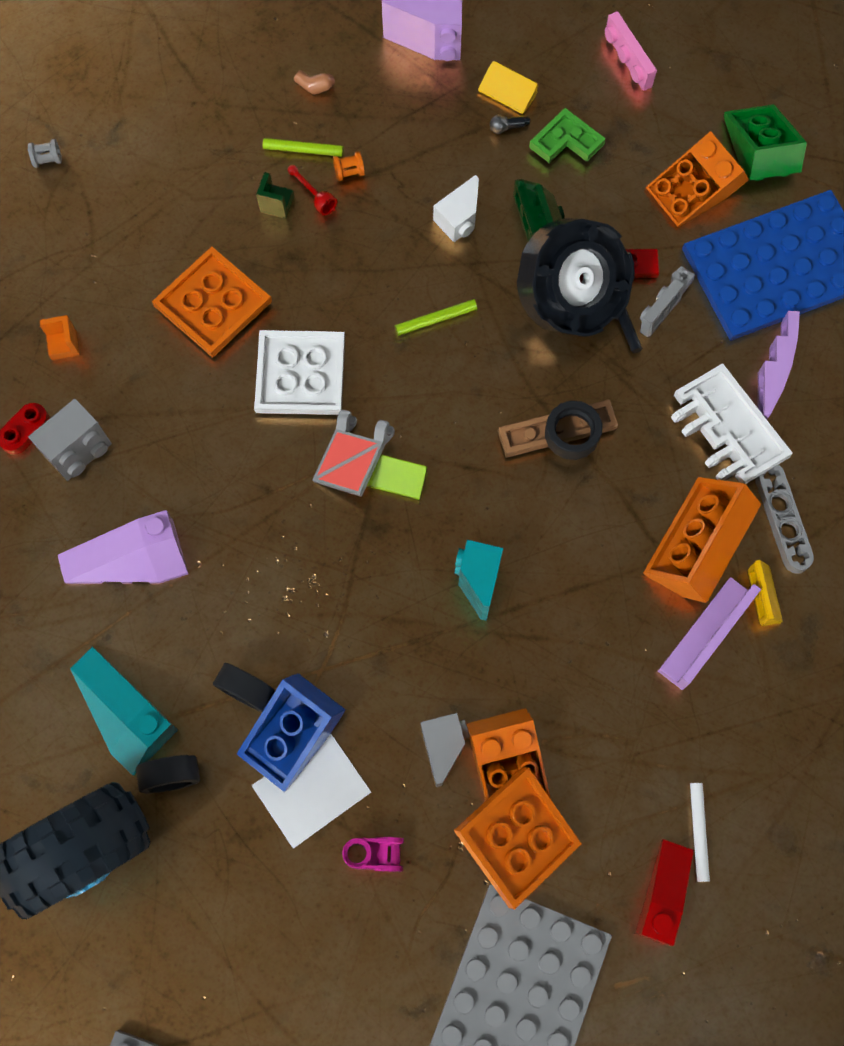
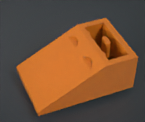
M710 131L645 188L679 228L727 199L749 179L742 167Z
M526 708L466 724L485 801L522 767H528L550 797L534 721Z

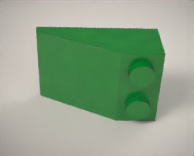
M774 104L724 112L723 117L738 163L750 180H763L767 177L788 176L793 173L802 172L807 142Z

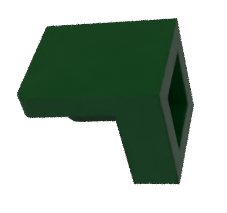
M264 172L256 193L260 212L286 219L294 198L293 190L273 185L271 174Z

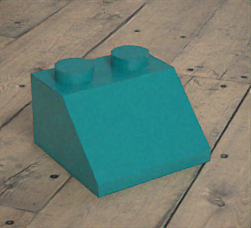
M467 540L465 549L459 548L454 574L459 575L458 585L479 618L487 621L503 548Z

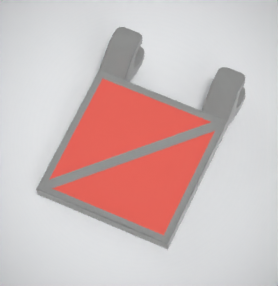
M341 410L337 417L336 430L312 481L362 497L386 443L393 437L395 429L389 426L388 421L379 420L375 426L374 439L349 433L356 426L357 418L352 416L350 411Z

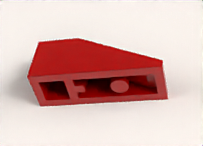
M662 839L635 934L664 945L674 946L684 909L693 849Z

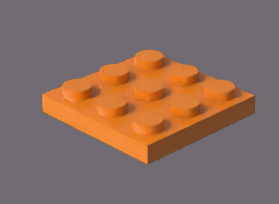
M211 246L163 290L152 303L157 310L213 358L272 303L270 295Z
M522 767L454 830L508 908L514 910L582 844L528 767Z

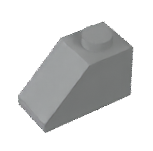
M457 713L420 722L436 787L444 784L465 747L464 739L469 738L465 720L459 721Z

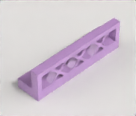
M730 577L658 672L681 690L686 688L761 589L753 584L747 590Z

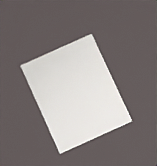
M332 734L326 739L287 791L283 792L266 777L261 778L252 785L293 849L371 793Z

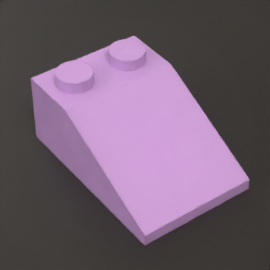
M382 0L383 38L434 60H460L462 0Z

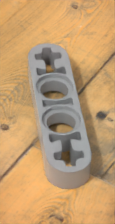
M777 465L768 471L770 475L776 476L773 485L770 479L764 478L767 472L755 478V482L783 564L790 572L799 574L805 572L813 564L814 555L785 472L780 465ZM774 487L775 491L768 493ZM780 497L784 499L787 504L786 510H776L772 505V498ZM782 525H792L796 530V537H785L781 532ZM799 542L800 544L795 549L794 546H791ZM796 553L798 557L803 556L805 559L801 565L798 561L793 562L792 560Z

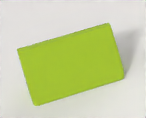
M381 454L367 487L420 500L427 477V467Z

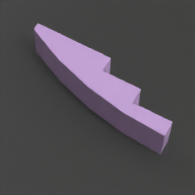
M800 311L787 312L781 322V336L777 335L769 347V361H765L758 371L757 408L766 419L769 418L779 400L793 365L798 341Z

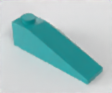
M91 647L70 668L111 755L134 776L136 774V767L149 761L178 729L94 647Z

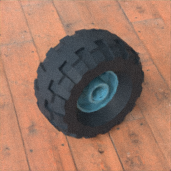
M111 782L0 844V897L7 909H13L21 919H29L65 898L76 897L105 880L111 871L147 850L150 845L147 831L150 827L130 791L125 792L119 783Z

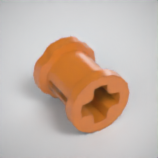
M360 151L355 152V155L340 159L337 156L333 157L338 181H343V177L357 174L365 176Z

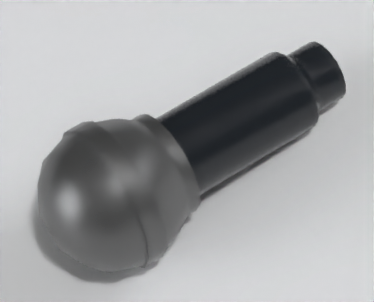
M496 115L491 118L489 126L492 132L501 134L511 128L530 125V118L524 116L507 118L502 115Z

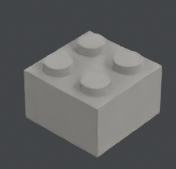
M75 398L28 436L44 457L67 481L72 477L80 475L85 470L87 464L93 459L103 456L112 444L99 423Z

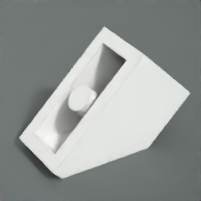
M476 175L433 206V221L453 242H456L461 237H467L475 228L479 178Z

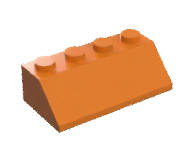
M698 477L644 570V575L684 598L707 603L761 506L760 501L745 483Z

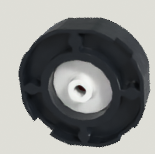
M575 218L555 220L540 228L530 238L522 252L517 277L519 298L528 316L546 330L585 337L604 331L603 327L613 319H618L629 303L635 274L632 254L626 252L620 240L621 234L609 224Z

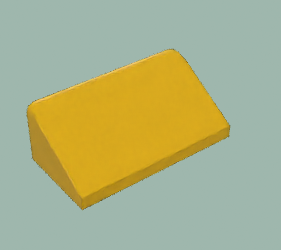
M493 61L478 91L523 115L537 96L538 84Z
M757 560L748 568V575L751 586L755 584L761 589L754 599L760 625L780 624L783 620L770 566L761 560Z

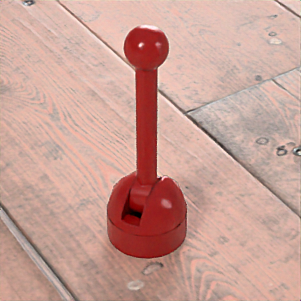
M290 165L288 167V174L295 176L315 196L314 206L321 215H329L335 210L338 200L330 192H318L298 172L297 166Z

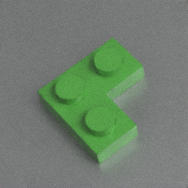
M564 108L530 141L529 148L548 163L566 147L588 162L604 146L606 138L568 109Z

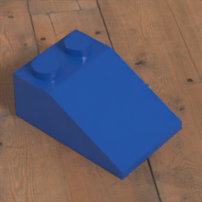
M299 673L284 678L236 754L285 792L330 736L346 709Z

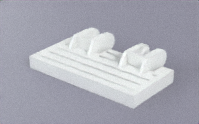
M723 363L675 391L674 397L680 405L691 399L693 401L677 410L671 416L672 420L677 423L695 412L699 416V418L683 428L682 433L684 436L687 437L700 430L714 450L724 444L727 445L705 461L708 468L716 466L728 457L734 462L727 468L719 471L716 475L717 480H726L735 475L739 483L747 484L787 460L793 454Z

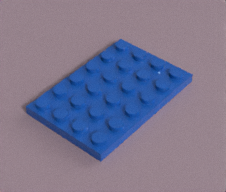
M832 190L684 243L682 247L691 268L730 341L782 322L788 311H800L801 315L844 298V211Z

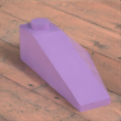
M167 510L138 518L58 554L63 579L66 584H102L103 582H121L122 584L149 582L150 584H160L189 574L174 521Z

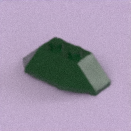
M522 179L515 180L513 196L528 241L546 224L565 218L562 206L557 205L555 196L544 186Z

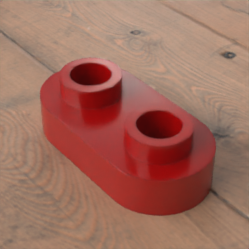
M38 403L24 405L1 428L0 447L6 453L12 455L25 451L32 444L28 436L50 419L45 408ZM36 413L33 419H28L30 414ZM11 434H16L14 439L8 440Z

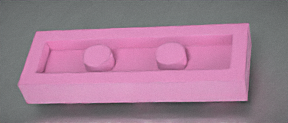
M619 12L610 14L605 28L607 41L612 43L617 50L620 61L625 63L630 70L633 81L638 82L643 91L652 88L657 72L656 68Z

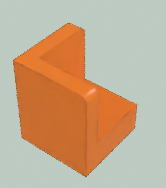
M68 315L39 321L40 327L46 335L48 355L51 360L80 355L77 331Z

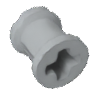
M51 139L49 143L34 145L33 142L28 143V153L34 168L44 163H62L61 152L56 139Z

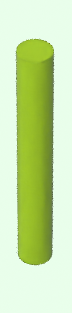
M263 139V149L343 157L344 147L340 145Z
M472 299L397 324L395 329L398 336L475 311L477 310L475 300Z

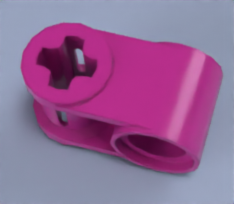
M376 837L351 839L343 847V860L347 866L353 869L403 872V866L400 865V846L404 843V838ZM353 845L363 846L366 850L364 861L360 863L351 862L347 855L349 848ZM388 847L391 848L390 862H388Z

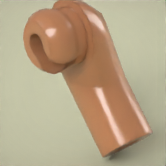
M300 70L294 77V82L314 95L328 91L335 83L334 77L329 73H321L310 77Z

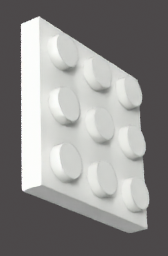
M259 330L255 413L338 415L342 410L345 333L331 331Z

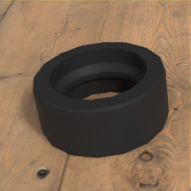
M582 401L560 403L551 411L545 426V439L548 447L556 455L570 460H578L591 454L602 435V421L599 414L592 406ZM566 416H577L585 420L591 429L589 439L580 445H569L563 442L556 433V425L559 420Z
M224 663L213 682V686L260 712H263L275 692L265 682L229 663Z
M177 755L154 759L139 764L136 767L138 789L141 793L172 791L200 782L198 761L194 755Z

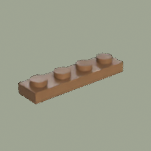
M610 400L589 404L600 416L602 433L617 429L618 423ZM549 415L498 427V434L505 457L548 447L545 439V426ZM577 416L563 417L556 425V433L565 443L590 436L591 429L589 424Z

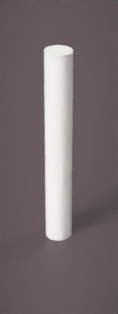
M690 783L697 882H710L703 783Z

